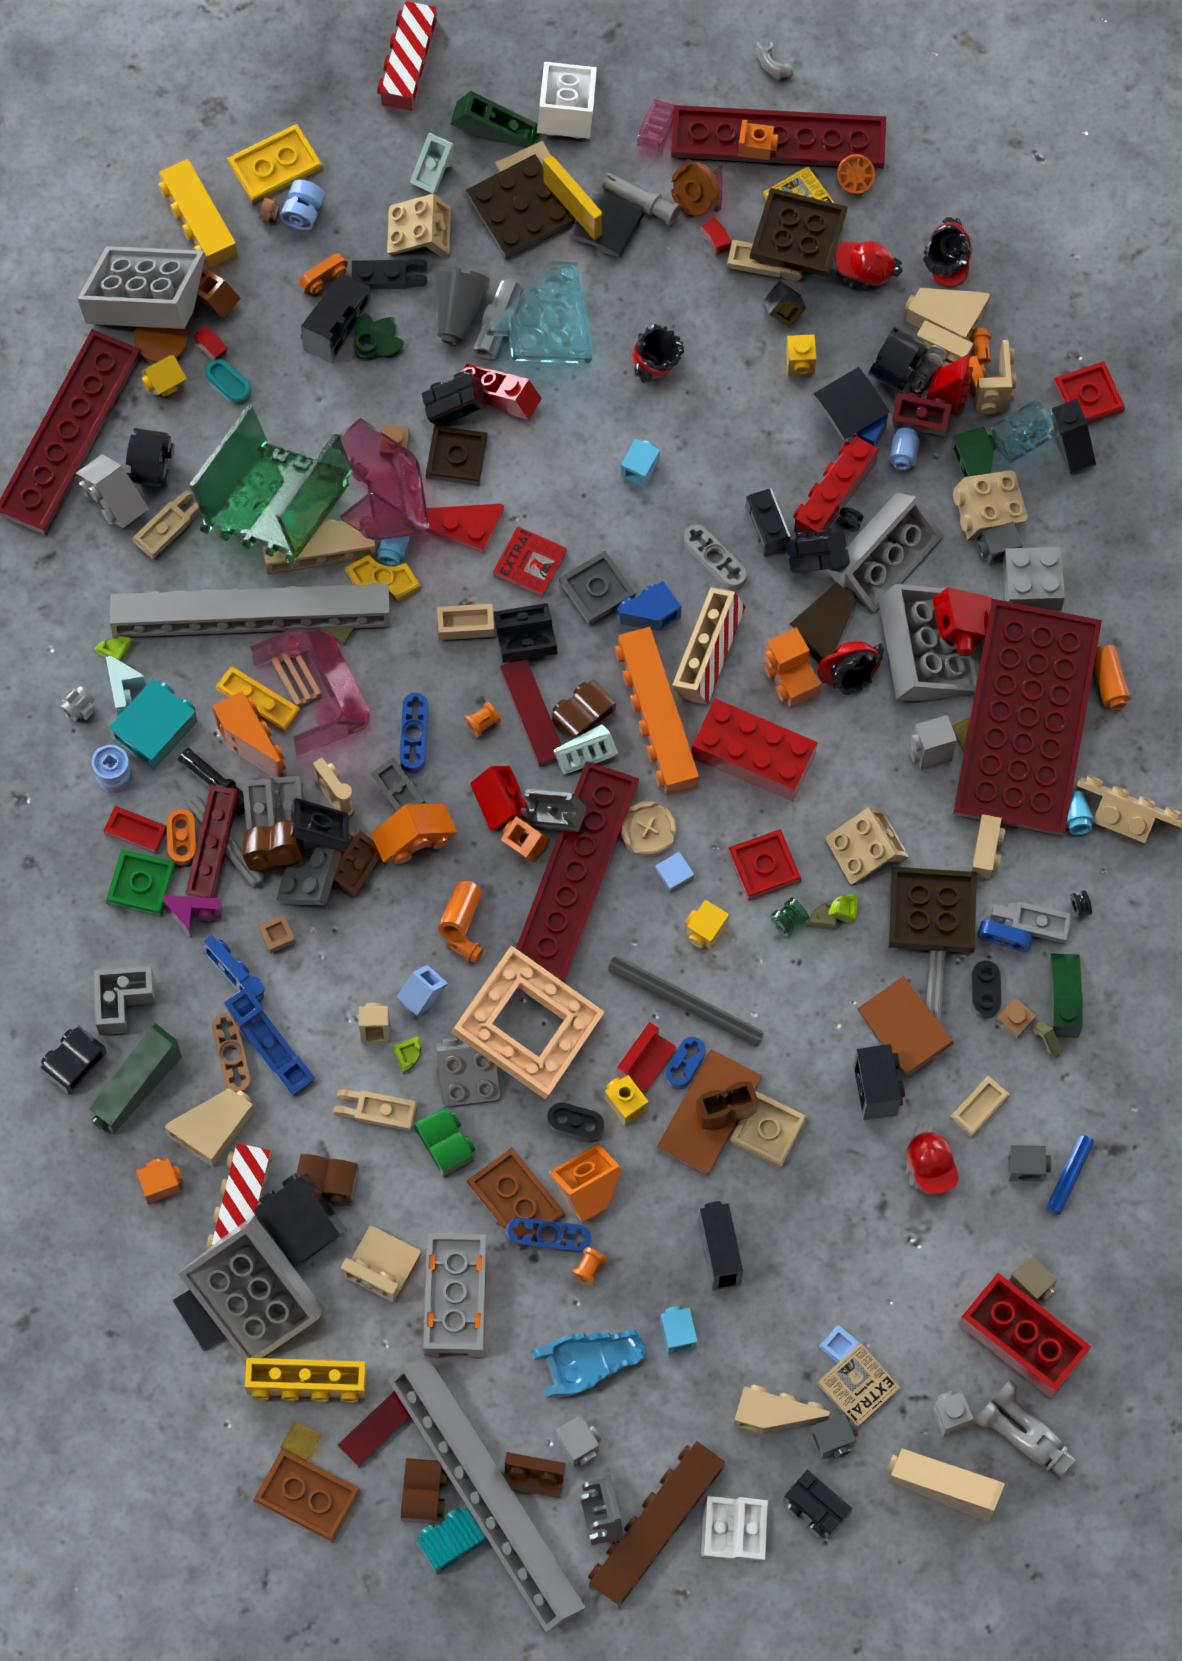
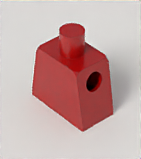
M947 587L933 597L939 634L943 640L957 643V654L959 656H970L974 654V646L984 640L992 597Z

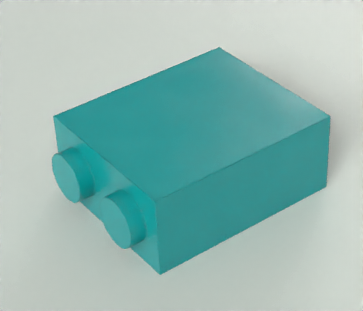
M154 679L146 685L109 726L111 738L153 770L198 722L195 712L196 708L191 702L185 698L181 701L174 695L175 692L169 685L164 682L159 684Z

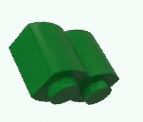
M446 1107L415 1123V1130L442 1177L472 1162L473 1152L476 1151L471 1139L468 1136L463 1137L458 1128L461 1127V1123L455 1112L449 1113Z

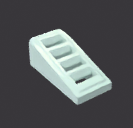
M602 724L553 750L564 775L584 768L586 761L595 764L618 754L610 732ZM592 745L593 750L589 752L587 746ZM581 749L583 756L579 757L576 750ZM570 753L573 761L568 762L565 754Z

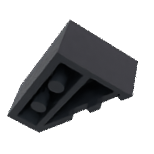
M342 273L336 281H332L326 294L301 325V339L303 340L304 351L333 364L352 332L355 321L362 315L371 300L370 287Z

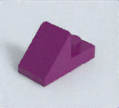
M163 896L165 910L189 937L192 935L193 917H197L202 921H213L214 918L222 919L223 907L221 898Z

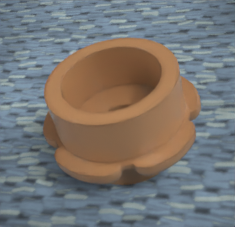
M265 198L261 207L259 219L266 220L268 224L271 219L276 221L280 205L275 204L276 198H273V200Z

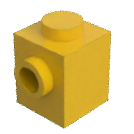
M815 335L787 336L786 360L788 375L815 374Z
M168 355L141 371L144 376L141 378L145 389L148 392L152 391L154 395L162 393L163 397L178 390L176 385L187 379L174 355Z
M705 900L698 911H691L685 921L688 940L698 948L705 947L711 950L728 925L729 914Z
M629 1075L622 1079L617 1077L606 1086L607 1090H605L604 1099L624 1126L648 1110L649 1101Z

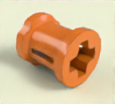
M489 702L484 703V707L470 716L468 714L464 717L467 726L477 738L482 735V731L494 723L496 725L501 723L499 714Z
M586 1247L583 1250L584 1256L577 1268H573L571 1275L582 1283L593 1286L596 1282L594 1277L601 1265L606 1264L607 1258L596 1250Z

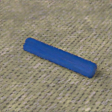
M1086 1135L1079 1136L1047 1204L1046 1209L1056 1215L1061 1214L1093 1146L1094 1140Z

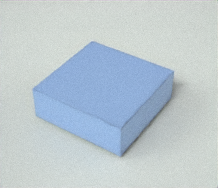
M680 852L655 866V870L670 892L694 878V873Z
M837 1325L820 1344L818 1349L837 1364L859 1342Z

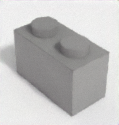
M948 715L915 725L914 734L911 736L912 744L909 746L912 761L918 762L920 770L952 761L957 739Z

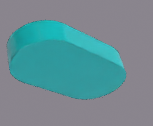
M215 359L207 364L205 368L207 382L229 403L242 405L250 399V383L227 361Z

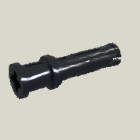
M186 748L180 754L178 762L183 764L209 787L210 785L240 791L235 815L240 816L245 813L243 791L236 786V782L233 779H225L202 758L196 755L192 749ZM199 765L203 770H205V771L211 776V778H209L206 774H204V773H203L199 768H197L196 766Z

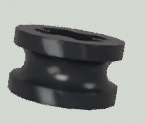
M841 508L840 516L836 520L837 525L847 531H859V523L864 518L863 514L853 508Z
M1082 890L1079 895H1076V893L1070 894L1071 905L1077 918L1082 917L1083 913L1087 915L1092 914V905L1086 890Z

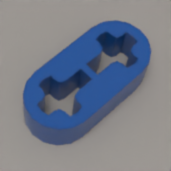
M983 920L977 934L980 939L1019 952H1028L1033 941L1031 933L992 920Z
M688 1037L684 1039L667 1066L665 1079L671 1088L678 1090L687 1087L703 1061L705 1045L699 1038ZM693 1045L697 1046V1053L699 1055L693 1054L689 1061L685 1060L687 1057V1049L685 1048L691 1049ZM684 1066L683 1077L685 1079L673 1080L674 1074L671 1072L677 1073L680 1067Z

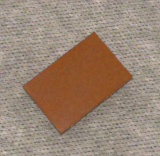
M904 976L857 1008L883 1045L891 1044L892 1052L898 1053L900 1068L907 1077L954 1044L953 1040Z
M513 1147L466 1181L467 1186L504 1232L507 1224L515 1218L558 1222L566 1216L563 1209ZM519 1222L518 1227H513L512 1232L517 1234V1239H520L521 1235H533L531 1239L533 1241L537 1224H533L534 1229L529 1230L522 1228V1223ZM545 1226L541 1230L540 1235L544 1233L546 1230H548L551 1226ZM515 1244L519 1251L526 1246Z
M281 1449L253 1502L333 1543L361 1490L304 1459Z

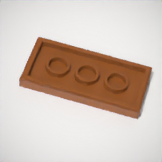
M711 1049L657 1145V1150L708 1176L738 1120H729L718 1128L704 1129L701 1127L696 1112V1099L709 1091H725L729 1086L738 1082H752L755 1090L762 1075Z

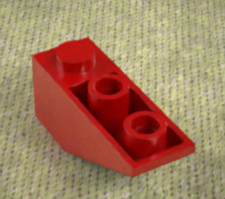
M965 355L934 371L926 399L940 398L948 401V404H952V415H957L959 406L965 407L969 393L968 390L974 368L969 366L971 356Z
M467 363L461 371L470 372L478 377L482 383L486 404L508 415L529 420L542 400V397L527 378Z

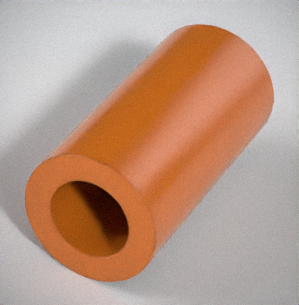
M1114 645L1100 646L1097 648L1093 671L1104 706L1110 707L1111 710H1118L1127 705L1126 702L1131 699L1116 647Z
M460 881L456 883L438 926L440 935L449 941L458 942L465 938L482 896L481 889L474 882Z

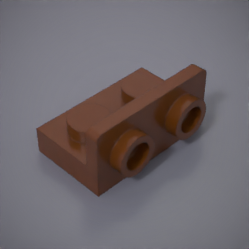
M360 830L348 833V846L345 853L341 852L333 883L351 896H355L381 857L374 840Z
M510 1452L506 1453L503 1477L513 1491L555 1499L561 1497L566 1463Z

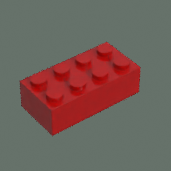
M715 698L692 744L691 753L693 759L793 802L816 755L818 742Z
M1000 1273L994 1276L962 1315L959 1326L1051 1399L1091 1349L1087 1342Z

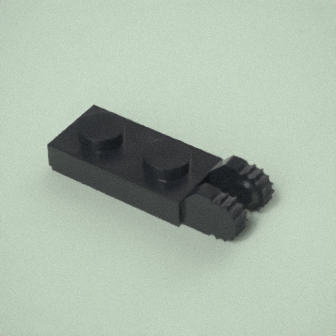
M410 259L408 261L352 260V279L369 286L370 289H406V287L425 286L427 284V276L422 274L406 276V272L424 271L427 269V261L422 259Z

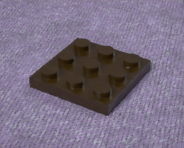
M536 154L466 189V196L505 259L575 223L574 216L544 183L543 165Z
M770 188L750 252V259L828 278L847 216L848 206Z
M892 866L888 948L974 953L977 872Z

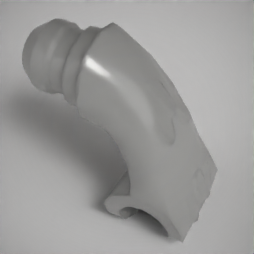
M757 42L755 53L763 69L778 80L793 76V65H783V63L780 64L772 60L773 42H768V48L761 47L760 42Z
M937 345L929 347L918 369L913 374L911 388L914 392H922L925 386L930 383L934 371L939 367L941 368L947 356V352Z

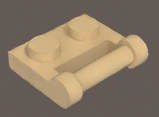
M321 757L313 763L315 783L332 807L348 813L349 819L354 815V805L350 801L352 789L348 784L340 783L338 780L340 775L332 763L327 765Z

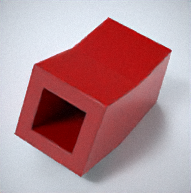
M713 217L701 227V235L711 245L716 256L730 251L731 240L726 229Z
M206 325L193 335L196 345L211 360L220 359L227 353L228 347Z

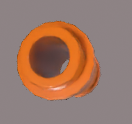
M976 328L972 331V335H970V340L974 343V356H977L979 364L991 362L989 340L992 336L986 328Z
M466 938L458 942L447 940L448 942L445 946L465 957L468 963L473 962L476 964L484 952V949L480 947V943L476 942L474 944Z

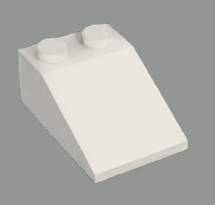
M544 62L537 133L548 136L560 135L570 136L575 139H590L597 67Z

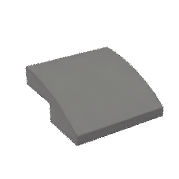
M301 775L242 781L247 830L258 826L271 827L278 822L291 820V805L294 798L303 800Z

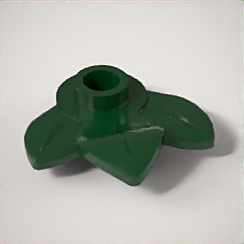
M363 313L355 321L354 331L356 337L353 341V348L358 356L363 358H371L376 354L390 356L403 347L404 341L394 336L396 331L394 317L382 318L373 322L367 313ZM367 343L371 345L370 348L362 347L364 344Z

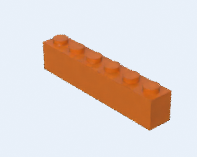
M646 627L618 635V645L614 646L618 662L623 661L625 671H622L626 687L631 686L632 688L631 704L634 712L639 711L641 720L638 721L642 737L647 736L650 744L646 746L650 762L655 761L658 769L654 771L658 787H663L666 795L698 787L699 775L651 628Z

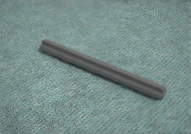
M614 956L608 965L609 971L754 1046H757L763 1038L762 1030L618 956Z

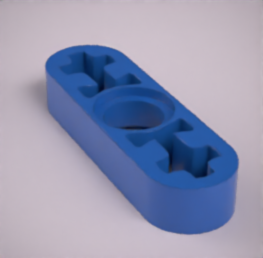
M411 693L403 700L400 764L403 770L408 773L421 771L425 766L428 701L420 693ZM413 702H419L418 719H412L411 706H413ZM410 727H418L421 729L422 735L417 739H410L406 735V731ZM410 747H416L417 760H415V764H409Z
M515 1218L507 1224L505 1230L508 1240L519 1245L582 1251L591 1242L590 1231L585 1226L579 1224ZM520 1222L522 1223V1228L533 1230V1224H537L534 1231L535 1242L531 1241L533 1235H521V1238L517 1239V1234L512 1232L513 1227H518ZM545 1226H551L556 1231V1238L551 1243H546L541 1239L540 1233ZM561 1227L566 1228L564 1234H575L576 1229L579 1230V1235L584 1236V1241L579 1242L578 1246H574L575 1242L573 1240L563 1239L564 1245H560L563 1236Z

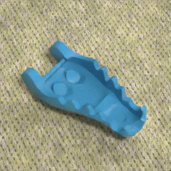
M635 1329L613 1335L610 1333H593L591 1335L585 1333L570 1334L543 1347L532 1350L534 1360L546 1359L554 1385L544 1389L546 1398L572 1396L586 1391L622 1368L643 1361L646 1354L642 1338Z

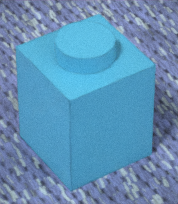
M635 438L621 464L620 477L645 488L659 463L660 449L649 441L644 440L642 442Z
M674 1306L666 1309L665 1313L661 1314L660 1322L668 1355L697 1349V1337L690 1308L683 1309L682 1306Z

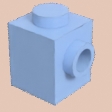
M426 965L412 972L397 998L404 1003V1006L409 1011L414 1012L418 1016L433 1007L448 983Z

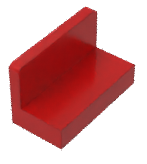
M490 766L471 781L470 785L491 831H496L509 820H514L516 816L522 820L526 819L521 813V808H529L510 766Z
M651 1022L647 1024L617 1066V1076L622 1079L629 1075L642 1093H646L676 1052V1046L658 1035L659 1028Z

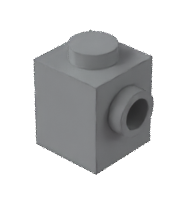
M949 1391L937 1397L938 1401H935L932 1411L943 1437L971 1427L973 1416L963 1392L954 1394V1391Z
M581 1415L555 1430V1437L573 1467L579 1463L584 1466L597 1457L596 1453L599 1452L598 1442L601 1441V1438L593 1425L589 1427L586 1425Z

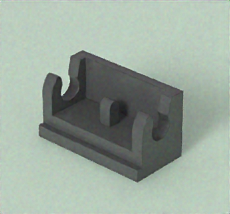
M394 757L370 773L396 811L405 804H427Z
M526 789L524 797L530 802L531 807L530 810L521 808V813L530 822L532 827L579 833L588 807L573 793Z
M606 1475L602 1479L585 1482L582 1485L583 1491L596 1489L593 1493H586L580 1496L591 1545L624 1539L621 1517L611 1476Z

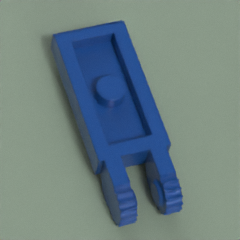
M212 934L204 940V954L238 991L247 986L258 1002L261 1003L265 991L261 980L256 976L248 975L249 970L241 960L236 961L230 955L231 951L223 940L220 939L218 941Z

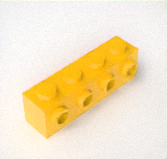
M246 1358L245 1390L247 1395H252V1398L256 1400H267L270 1396H281L282 1400L297 1401L299 1397H311L312 1401L326 1402L329 1401L330 1397L341 1398L342 1402L354 1403L358 1402L359 1398L365 1399L366 1363L365 1361Z

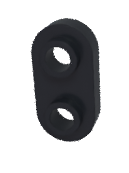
M991 961L977 963L971 974L972 1009L981 1018L994 1017L1001 1007V973L999 967ZM985 970L989 971L991 973V977L985 978L982 976L981 972ZM989 998L992 1000V1004L985 1005L982 999Z
M560 1102L554 1104L547 1114L549 1127L554 1132L584 1141H595L601 1137L604 1131V1120L596 1111ZM559 1116H565L567 1121L559 1123L556 1119ZM586 1124H593L595 1129L593 1131H586L584 1126Z

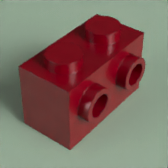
M906 392L905 395L898 393L892 418L894 427L911 428L918 432L947 437L953 413L952 404H948V401L940 398L929 400L921 398V395Z

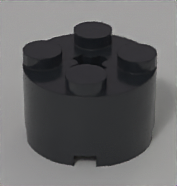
M893 327L878 353L876 362L872 364L868 375L902 392L927 346L922 344V341Z
M134 428L135 435L131 434L126 455V465L131 466V473H127V475L134 484L154 487L167 486L170 478V469H167L168 459H173L175 444L171 443V436L166 432Z

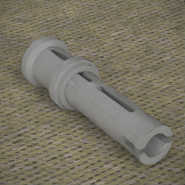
M611 172L603 180L602 188L644 208L647 215H655L665 220L668 226L673 225L678 218L681 204H673L663 199L659 193L651 194L615 176Z

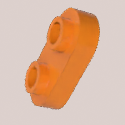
M340 253L333 254L307 271L298 281V286L305 294H317L327 283L333 279L336 280L341 273H346L348 262Z
M176 809L168 815L166 821L167 847L171 861H174L177 865L184 866L193 862L197 846L196 824L194 816L190 811ZM181 822L187 824L183 829L176 827ZM186 849L188 852L186 855L181 856L178 854V851Z

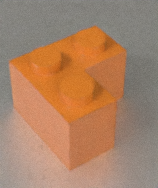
M797 627L767 641L766 652L764 653L765 661L763 663L766 675L769 679L773 677L777 684L775 689L778 697L782 702L786 701L789 708L820 695L821 683L808 662L810 650Z
M444 803L405 804L370 834L383 862L402 864L412 858V854L424 847H433L434 849L444 847L449 843L448 839L457 833V830Z

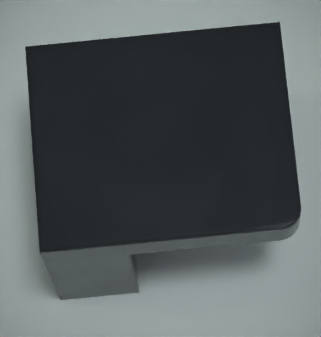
M780 280L763 300L769 315L788 328L792 326L806 309L801 295Z

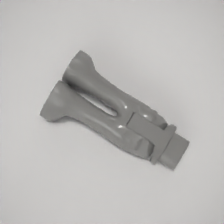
M1009 1380L974 1422L980 1427L995 1429L1009 1439L1026 1456L1031 1458L1032 1461L1044 1466L1047 1471L1052 1469L1062 1477L1076 1459L1066 1451L1068 1447L1064 1446L1061 1448L1062 1442L1045 1424L1033 1417L1017 1402V1387ZM999 1409L1024 1427L1027 1433H1023L1000 1413Z

